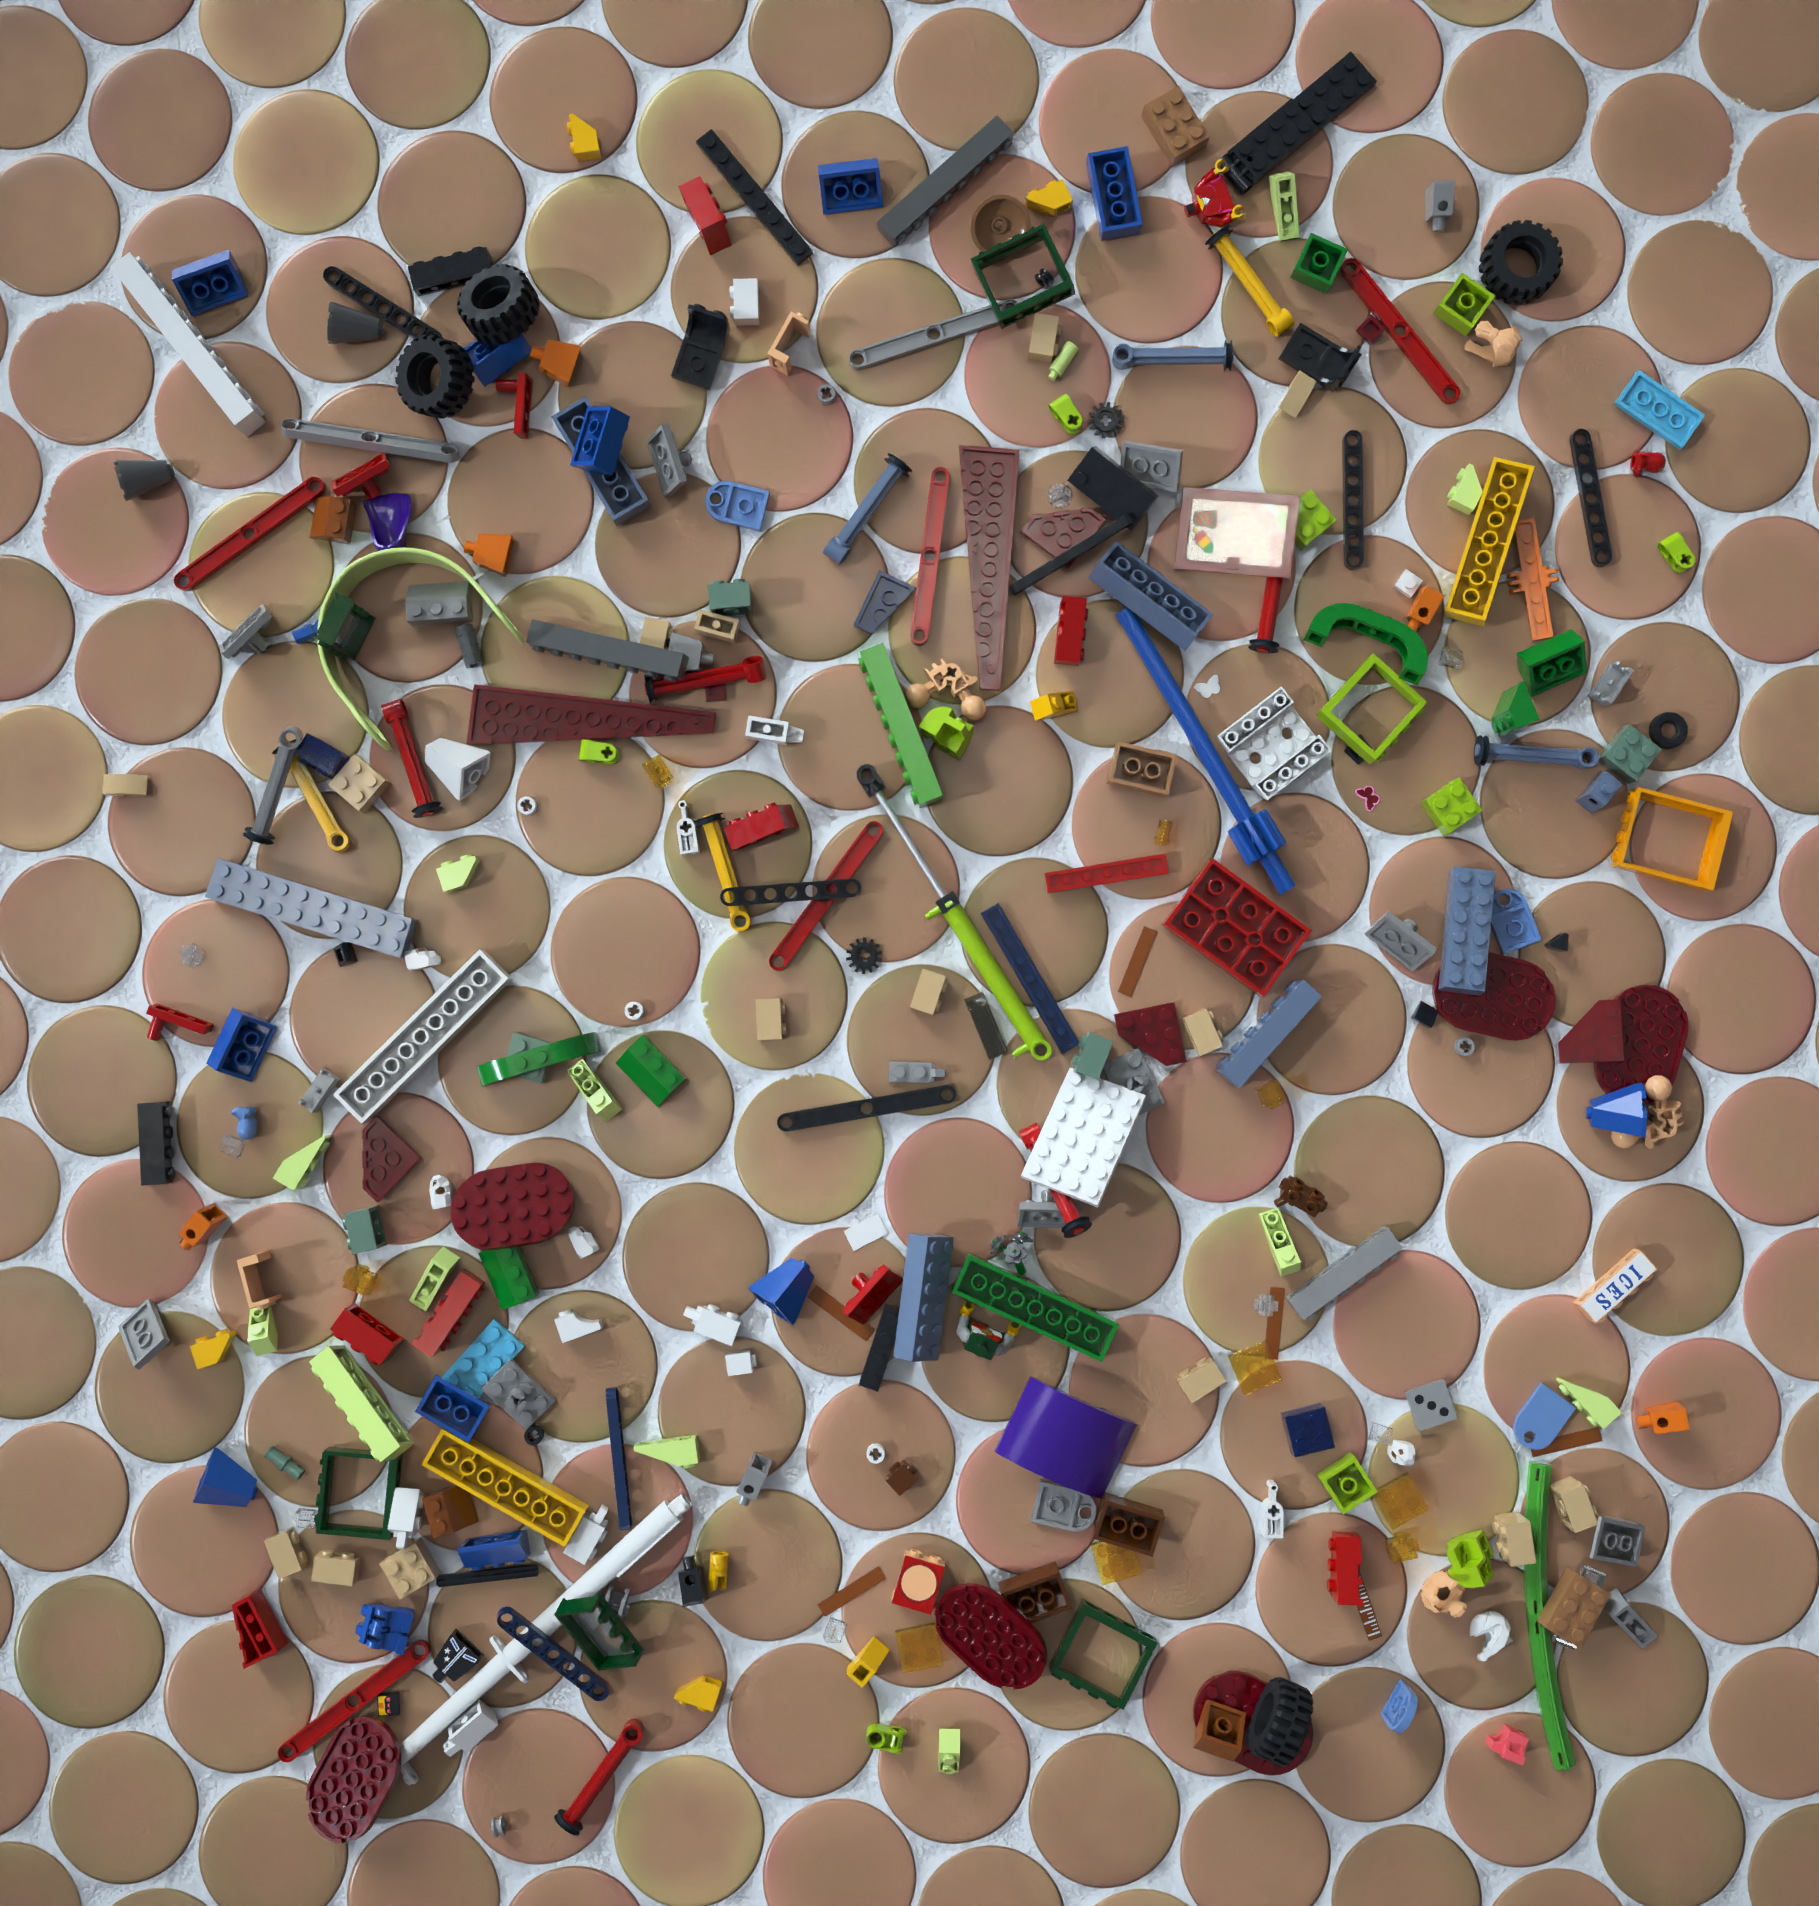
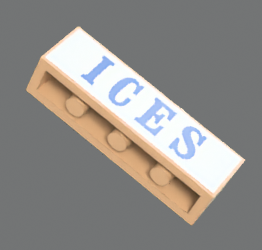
M1633 1248L1573 1303L1589 1321L1600 1323L1608 1317V1313L1612 1309H1617L1623 1304L1624 1298L1628 1295H1633L1639 1289L1638 1286L1642 1282L1650 1280L1657 1268L1641 1250Z

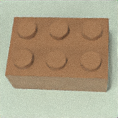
M1179 86L1144 105L1141 117L1172 167L1207 147L1210 136Z
M1117 741L1106 784L1165 798L1169 794L1177 755Z
M1566 1567L1537 1622L1581 1649L1611 1593L1569 1567Z

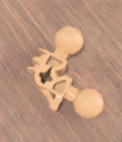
M940 659L941 665L939 666L933 663L931 671L924 669L929 682L924 685L912 684L904 693L907 704L914 709H920L928 704L931 694L937 692L938 695L945 692L946 685L951 686L950 693L954 698L959 696L961 699V712L966 719L972 721L981 719L986 712L984 700L979 696L972 695L968 690L969 687L977 683L978 678L964 674L965 672L961 671L954 663L946 665L943 659ZM949 671L951 674L955 672L954 678L947 676Z
M1660 1075L1650 1077L1645 1083L1647 1096L1654 1100V1104L1648 1106L1649 1113L1654 1118L1652 1120L1647 1118L1646 1137H1644L1645 1146L1649 1149H1652L1659 1139L1674 1136L1677 1132V1127L1684 1123L1680 1119L1682 1116V1111L1679 1110L1681 1103L1675 1100L1667 1101V1098L1672 1093V1085L1666 1077ZM1614 1131L1611 1132L1613 1143L1623 1149L1631 1148L1639 1138H1643Z

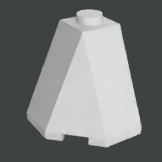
M439 738L426 745L425 763L454 797L460 801L475 792L478 787L475 783L481 774L485 775L489 770L491 752Z

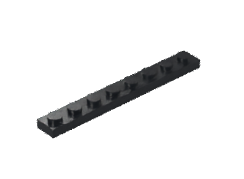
M710 129L696 140L698 147L795 264L799 266L813 254V250L716 133Z

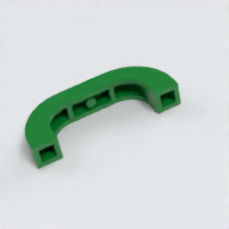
M1337 603L1323 608L1313 618L1303 639L1323 647L1332 630L1346 628L1390 645L1399 652L1403 664L1399 678L1418 685L1423 678L1428 664L1425 644L1412 628L1389 616H1384L1355 604Z
M591 1032L476 1066L481 1086L483 1087L557 1063L601 1052L596 1032Z

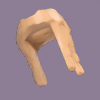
M1481 320L1475 328L1476 335L1487 339L1490 345L1481 347L1469 340L1466 342L1464 350L1490 361L1493 367L1508 366L1523 339L1516 326L1499 330L1494 328L1488 320Z
M1435 1572L1421 1587L1422 1601L1427 1609H1431L1434 1613L1450 1612L1452 1617H1460L1466 1612L1467 1605L1461 1602L1465 1587L1458 1585L1459 1582L1453 1580L1448 1572ZM1448 1587L1450 1595L1448 1598L1440 1600L1437 1597L1439 1588Z

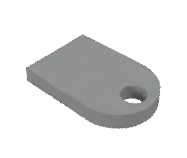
M1044 1480L1039 1481L1031 1522L1073 1532L1083 1531L1093 1523L1096 1517V1505L1091 1496L1060 1484ZM1088 1507L1091 1509V1514L1089 1517L1084 1518L1080 1515V1510Z

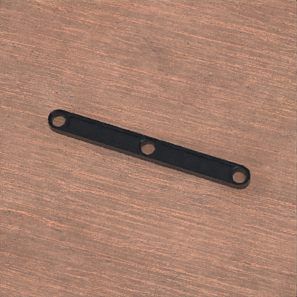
M943 1085L788 1112L778 1117L777 1125L780 1130L788 1132L949 1104L955 1100L956 1091L952 1086ZM948 1088L952 1090L953 1096L950 1100H944L941 1097L943 1089ZM868 1102L872 1105L873 1110L870 1114H864L861 1111L863 1103ZM785 1116L792 1119V1125L789 1128H784L781 1125V1119Z

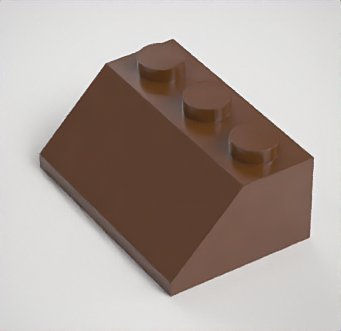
M1104 1492L1097 1512L1093 1539L1153 1557L1165 1519L1163 1510Z
M1056 1561L998 1582L1001 1596L1031 1624L1072 1609Z

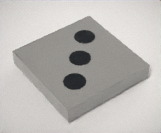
M1443 1378L1404 1391L1417 1431L1420 1432L1458 1419Z

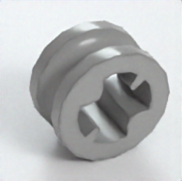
M829 384L819 387L817 391L819 401L824 405L833 403L836 398L835 389ZM829 390L831 397L828 398L827 396V399H824L822 392Z
M1459 1038L1454 1044V1049L1457 1054L1468 1056L1475 1050V1045L1469 1038ZM1463 1041H1465V1044H1469V1049H1466L1467 1052L1460 1049Z
M500 1816L499 1819H491V1830L494 1837H498L499 1834L502 1836L506 1835L504 1816Z

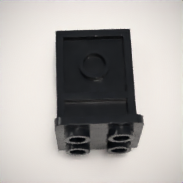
M689 304L687 308L689 314L687 329L671 377L710 390L730 333V326L723 312L718 310L712 312L706 310L700 304Z
M1300 323L1278 359L1298 372L1299 370L1316 380V383L1334 392L1336 387H1342L1362 354L1359 353L1360 345L1355 349L1340 347Z

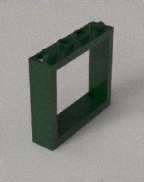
M1045 223L1036 228L1033 226L1029 231L1017 234L1011 240L998 243L992 249L979 252V255L971 258L972 267L1001 329L1075 295L1074 284ZM1044 241L1062 279V283L1000 311L982 269Z
M328 1447L322 1452V1459H320L322 1473L318 1477L320 1493H318L316 1498L318 1514L314 1518L316 1534L382 1540L393 1538L394 1533L388 1530L395 1487L400 1488L403 1453L396 1459L389 1460L383 1528L328 1523L335 1456L375 1458L372 1456L371 1450Z
M1082 1599L1049 1663V1669L1052 1672L1051 1675L1059 1680L1064 1678L1070 1682L1069 1684L1078 1690L1083 1688L1088 1691L1091 1697L1095 1699L1100 1697L1110 1707L1114 1709L1119 1707L1124 1710L1158 1643L1156 1638L1149 1633ZM1085 1615L1146 1646L1120 1698L1060 1667Z

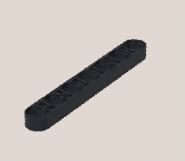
M329 266L324 270L323 278L330 287L413 339H419L420 336L436 335L443 338L439 331L339 268ZM332 272L338 273V279L334 282L328 280V276ZM348 283L355 284V289L352 292L345 291V286ZM366 293L372 294V300L368 303L362 301V296ZM388 304L389 310L386 313H380V305ZM400 314L406 316V320L402 324L396 323V317ZM421 325L423 331L418 335L413 334V327Z
M1578 429L1570 436L1571 453L1591 561L1595 566L1603 567L1612 559L1611 545L1591 436L1587 430ZM1577 434L1584 436V444L1576 442L1575 436ZM1586 454L1589 458L1588 463H1581L1579 455ZM1584 473L1591 475V483L1583 481L1582 476ZM1587 493L1595 495V503H1589L1586 500ZM1590 513H1597L1599 515L1598 523H1593L1590 520ZM1595 532L1602 534V542L1597 543L1594 541L1593 534ZM1598 552H1603L1606 555L1605 562L1597 560Z
M1350 430L1342 440L1343 554L1346 568L1356 570L1364 561L1363 444L1360 432ZM1354 435L1358 440L1357 444L1350 445L1347 442V437ZM1349 455L1357 457L1358 463L1356 465L1348 463L1347 457ZM1355 475L1358 478V483L1356 485L1349 484L1348 476ZM1355 495L1358 498V504H1349L1348 496ZM1350 515L1357 516L1359 520L1357 525H1351L1348 522ZM1350 535L1358 537L1359 543L1357 545L1349 543L1348 537ZM1350 555H1356L1359 558L1357 565L1349 563L1348 558Z
M1131 513L1122 516L1011 584L1009 588L1013 595L1022 592L1132 525L1135 520Z
M855 879L732 887L724 889L720 894V899L726 906L847 898L857 896L861 891V885ZM849 882L856 883L858 887L854 894L846 891V885ZM830 883L837 886V892L834 895L826 893V886ZM808 885L816 887L817 893L815 896L809 897L806 895L805 889ZM792 886L796 889L797 893L794 898L786 897L785 890L787 887ZM767 888H773L776 891V897L773 900L765 898L764 892ZM751 889L755 892L756 898L753 901L745 900L744 893L746 890ZM732 891L735 894V900L732 903L724 901L723 895L725 892Z

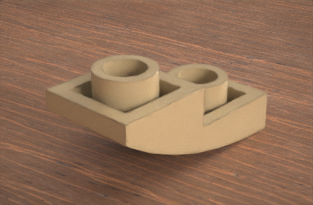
M1299 370L1278 408L1296 418L1317 381Z
M104 774L102 795L146 797L148 775Z

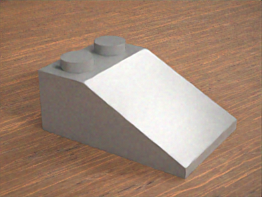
M1599 1516L1590 1558L1637 1567L1646 1526L1623 1518Z

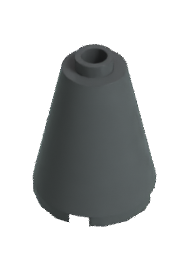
M335 302L329 303L328 344L379 339V335H383L384 323H380V318Z
M166 460L113 461L120 488L123 489L125 494L123 495L125 501L132 500L172 481L171 476L175 475L172 464H167Z

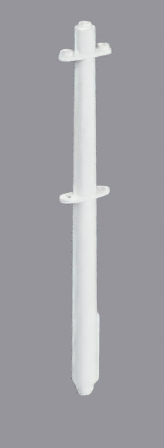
M682 1493L672 1502L664 1500L531 1623L548 1636L552 1635L562 1626L554 1613L563 1598L569 1600L595 1596L614 1578L622 1576L684 1520L682 1515L692 1506L690 1500ZM526 1627L520 1634H525L528 1628ZM496 1635L490 1638V1642L498 1654L400 1744V1772L403 1774V1780L407 1785L416 1784L419 1781L417 1773L408 1761L505 1675L512 1671L524 1684L530 1681L529 1675L520 1664L531 1653L528 1648L515 1638L508 1645H505ZM536 1638L532 1641V1644L539 1646L544 1641L541 1638Z

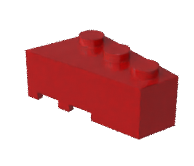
M699 176L679 185L678 187L685 205L700 231L701 238L705 241L710 256L732 246L725 224L728 223L723 211H718L720 206L716 197L711 198L712 191L708 182L704 183Z
M1062 596L1059 605L1054 664L1078 666L1080 661H1083L1084 648H1081L1082 641L1086 639L1084 621H1087L1088 618L1087 598Z
M774 802L764 806L765 810L761 812L755 810L747 813V818L742 820L736 818L729 821L730 825L724 827V831L731 849L740 850L759 843L770 836L780 835L782 831L789 828H798L799 825L791 804L776 805Z
M1332 1532V1538L1328 1540V1548L1331 1551V1559H1328V1571H1331V1576L1327 1580V1590L1338 1605L1363 1606V1599L1359 1597V1585H1363L1362 1578H1359L1360 1565H1362L1361 1537L1356 1532Z
M261 1588L243 1596L232 1604L236 1631L239 1630L241 1641L239 1648L243 1652V1669L278 1652L289 1643Z

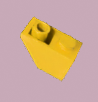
M569 114L570 122L567 123L569 135L573 137V142H570L572 155H576L578 162L602 158L596 130L576 115Z
M1063 179L1059 181L1053 180L1040 190H1032L1026 196L1025 201L1027 208L1052 217L1071 209L1073 199Z
M1073 691L1050 693L1029 701L1035 721L1050 719L1078 710Z
M228 1329L216 1332V1337L209 1339L207 1335L196 1339V1344L191 1345L190 1349L197 1370L224 1360L237 1334L236 1330L228 1332Z
M873 1636L847 1666L846 1675L863 1688L876 1673L890 1649L877 1637Z
M702 1675L678 1687L674 1699L682 1705L691 1704L697 1706V1709L700 1711L713 1712L723 1681Z

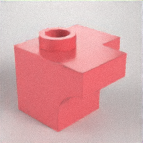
M1504 1724L1499 1734L1495 1736L1488 1735L1485 1743L1492 1751L1500 1753V1756L1505 1760L1513 1761L1523 1766L1526 1759L1525 1749L1529 1740L1524 1732Z

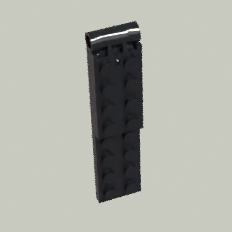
M1349 52L1294 99L1291 98L1223 155L1220 159H1224L1225 162L1221 164L1220 168L1222 170L1225 166H1229V170L1222 174L1241 196L1244 195L1375 86L1376 79L1356 56Z

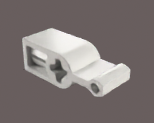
M685 800L679 801L678 805L682 812V819L677 823L680 854L682 856L700 854L697 827L688 818L687 810L689 806ZM685 823L692 826V828L688 829L687 833L682 830L685 827Z
M1267 1480L1268 1498L1264 1499L1261 1505V1533L1264 1538H1283V1507L1276 1500L1278 1486L1274 1480ZM1272 1505H1274L1276 1508L1273 1509V1512H1270L1268 1509H1271Z

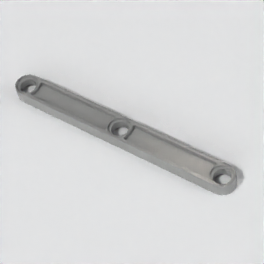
M1007 299L997 304L1000 311H1003L1007 305L1014 306L1018 302L1014 299ZM989 305L856 349L851 352L849 363L854 370H863L998 325L999 323ZM937 330L940 333V337L935 340L931 339L929 332ZM861 355L864 361L862 364L856 365L852 361L853 357Z
M292 418L281 422L282 434L288 438L447 463L456 462L459 459V448L452 443Z

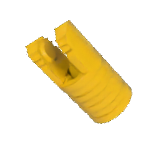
M713 1551L710 1553L709 1592L716 1591L717 1587L720 1590L726 1589L729 1556L727 1552Z

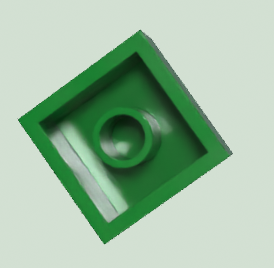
M1310 233L1290 278L1327 294L1348 249Z

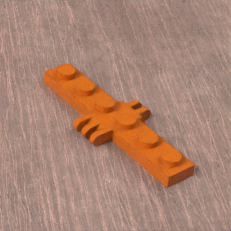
M1535 517L1518 520L1515 536L1521 571L1507 574L1508 579L1516 577V580L1509 581L1508 585H1517V588L1510 589L1509 591L1510 594L1525 593L1532 642L1553 638L1546 588L1551 587V583L1559 581L1558 576L1550 578V575L1558 573V569L1549 570V566L1542 567Z

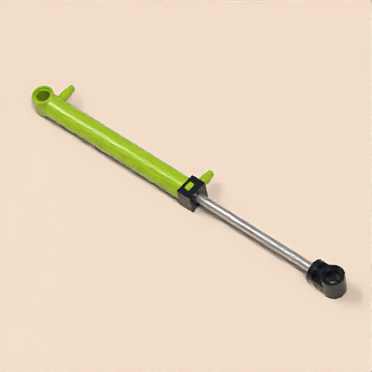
M870 764L861 765L857 770L858 782L869 798L873 796L877 798L940 898L935 902L937 906L925 914V918L929 920L942 913L1025 1043L1012 1052L1014 1058L1030 1051L1031 1055L1037 1060L1047 1059L1052 1053L1051 1045L1042 1034L983 941L954 892L946 894L882 793L886 786L876 772V769ZM863 771H871L873 774L870 780H863L861 778ZM1039 1044H1043L1046 1047V1053L1043 1056H1039L1035 1052Z

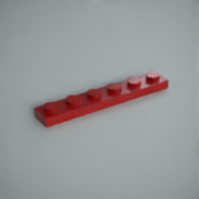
M1159 854L1044 874L1047 892L1054 893L1169 874L1166 854Z

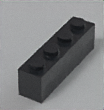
M479 246L467 252H454L451 256L447 257L437 256L427 262L417 261L413 265L408 266L413 290L419 297L463 286L467 280L470 281L473 278L472 276L475 273L482 272V269L486 267L489 269L493 264L487 248Z
M169 1101L138 1103L141 1186L173 1183L175 1178V1169L172 1167L174 1148L171 1146L173 1128L170 1126L172 1107L169 1106Z
M886 1303L884 1305L859 1380V1386L879 1391L896 1339L899 1316L898 1307Z

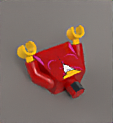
M1224 159L1217 160L1215 168H1212L1195 186L1192 195L1193 203L1184 206L1187 218L1198 215L1201 224H1208L1219 228L1234 222L1236 218L1239 220L1245 219L1246 214L1241 213L1238 215L1239 211L1243 210L1244 207L1242 205L1234 207L1223 175L1219 176L1220 172L1226 173L1229 170V166H1225L1222 170L1220 168L1221 164L1225 162Z

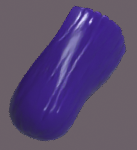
M389 493L365 500L363 505L369 517L371 536L377 551L391 548H406L407 528L411 517L410 495Z

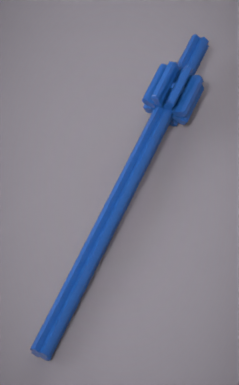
M1126 607L1116 614L1117 619L1238 823L1228 831L1229 836L1246 865H1251L1260 860L1280 895L1296 886L1276 850L1286 844L1285 839L1266 809L1256 814L1252 812L1137 614Z

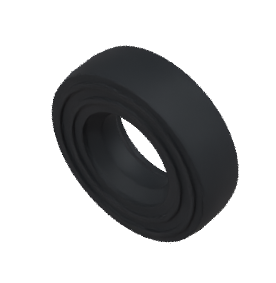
M1665 712L1656 716L1649 726L1650 739L1663 749L1678 747L1685 741L1688 734V726L1684 718L1673 712ZM1671 723L1676 729L1674 737L1666 738L1662 735L1661 727L1663 724Z

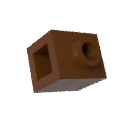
M904 1460L901 1463L897 1461L889 1469L890 1473L886 1476V1482L901 1496L918 1479V1474L916 1473L918 1470L911 1462L907 1464Z

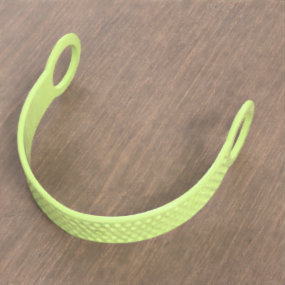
M417 548L380 550L351 563L339 574L324 599L318 621L319 629L333 599L336 600V592L348 598L350 593L364 578L378 570L404 563H425L450 570L468 581L520 642L525 641L524 637L486 591L463 568L439 554ZM318 645L322 666L337 694L371 737L386 751H391L392 746L387 738L364 713L345 687L337 667L335 655Z

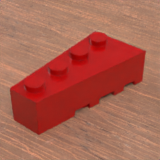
M466 1269L462 1270L445 1293V1300L442 1299L434 1309V1317H430L421 1328L423 1334L418 1338H414L411 1345L431 1358L441 1350L445 1351L451 1343L449 1338L452 1333L456 1334L461 1328L462 1323L460 1321L463 1316L467 1317L474 1307L471 1305L475 1298L478 1300L485 1289L482 1287L485 1282Z

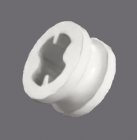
M525 796L518 801L517 807L522 814L532 815L537 810V803L534 799ZM529 801V804L532 805L531 810L528 808V811H525V808L522 807L523 803Z
M629 1002L624 1012L629 1019L639 1020L644 1014V1008L638 1002ZM637 1005V1009L640 1011L639 1014H635L633 1017L629 1009Z
M873 1443L868 1447L866 1453L868 1460L874 1464L882 1462L885 1457V1449L881 1444ZM874 1448H877L878 1452L882 1453L876 1459L873 1458V1454H870V1451L873 1452Z

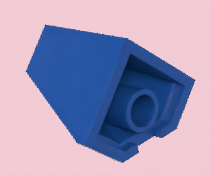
M1636 1083L1591 1099L1589 1107H1586L1585 1117L1589 1119L1591 1127L1646 1137L1647 1110L1645 1102L1642 1101L1646 1100V1090L1643 1083Z
M790 1258L753 1283L748 1289L762 1304H766L772 1309L773 1313L794 1325L814 1275L809 1270L810 1266L805 1261H797Z
M214 1448L206 1464L208 1467H206L200 1479L193 1502L247 1507L250 1500L254 1501L258 1491V1488H255L257 1479L220 1449Z

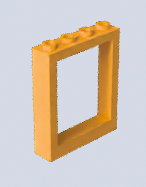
M1641 787L1631 789L1626 797L1627 808L1621 816L1622 828L1616 836L1617 847L1611 856L1612 867L1704 892L1714 891L1733 812ZM1639 800L1711 818L1696 880L1624 861Z

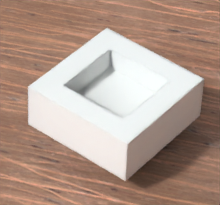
M1406 569L1393 588L1411 598L1423 580Z

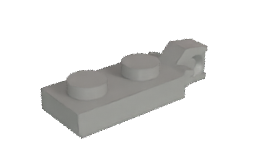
M889 1061V1082L929 1083L934 1082V1077H945V1069H935V1064L930 1062Z

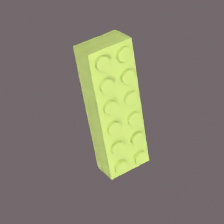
M344 1345L328 1346L309 1361L312 1365L313 1373L322 1379L325 1390L334 1396L337 1407L340 1410H344L347 1414L348 1422L359 1431L360 1439L369 1445L371 1454L377 1461L394 1460L414 1444Z

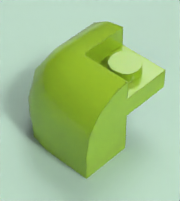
M937 707L931 710L918 726L924 738H931L937 744L936 747L958 760H960L967 749L974 731L973 725L956 717L954 710L949 707Z
M1484 1530L1467 1532L1447 1542L1449 1547L1447 1549V1557L1452 1564L1447 1571L1450 1577L1458 1581V1585L1465 1588L1484 1587L1494 1574V1571L1491 1569L1490 1557H1494Z

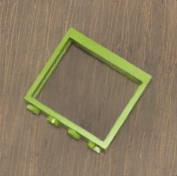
M1372 653L1315 716L1370 765L1375 760L1379 762L1386 755L1384 750L1388 746L1391 748L1399 740L1398 734L1400 732L1405 733L1412 725L1410 721L1414 717L1417 719L1425 711L1423 707L1427 701ZM1370 668L1374 669L1414 706L1375 751L1331 712Z

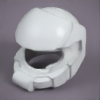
M1486 1611L1475 1615L1471 1621L1470 1636L1474 1635V1637H1477L1484 1633L1486 1635L1482 1652L1477 1655L1479 1661H1487L1490 1656L1496 1654L1513 1641L1509 1634L1511 1631L1509 1621L1498 1612Z

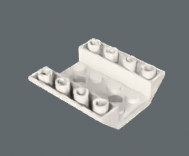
M1282 686L1217 736L1226 756L1251 788L1265 800H1269L1332 751L1320 735H1314L1292 707L1294 701ZM1284 728L1291 730L1292 737L1290 739H1285L1282 736ZM1252 753H1257L1260 756L1258 764L1250 761Z

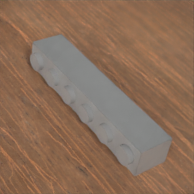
M1383 1226L1285 1298L1299 1318L1310 1320L1321 1307L1326 1308L1331 1305L1336 1296L1346 1294L1350 1290L1349 1287L1351 1285L1361 1283L1367 1278L1366 1275L1369 1272L1379 1270L1383 1266L1382 1263L1384 1261L1397 1257L1403 1247L1390 1229Z

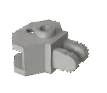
M610 1584L605 1600L621 1620L623 1617L627 1618L630 1605H627L631 1589L626 1588L625 1593L614 1591L615 1585ZM609 1620L603 1626V1631L607 1635H609L612 1627Z

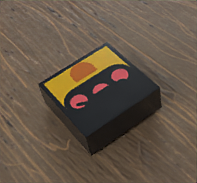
M399 1692L380 1693L377 1695L378 1716L400 1714Z

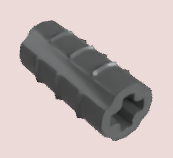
M463 624L457 626L455 631L465 667L475 668L481 666L483 660L473 625Z

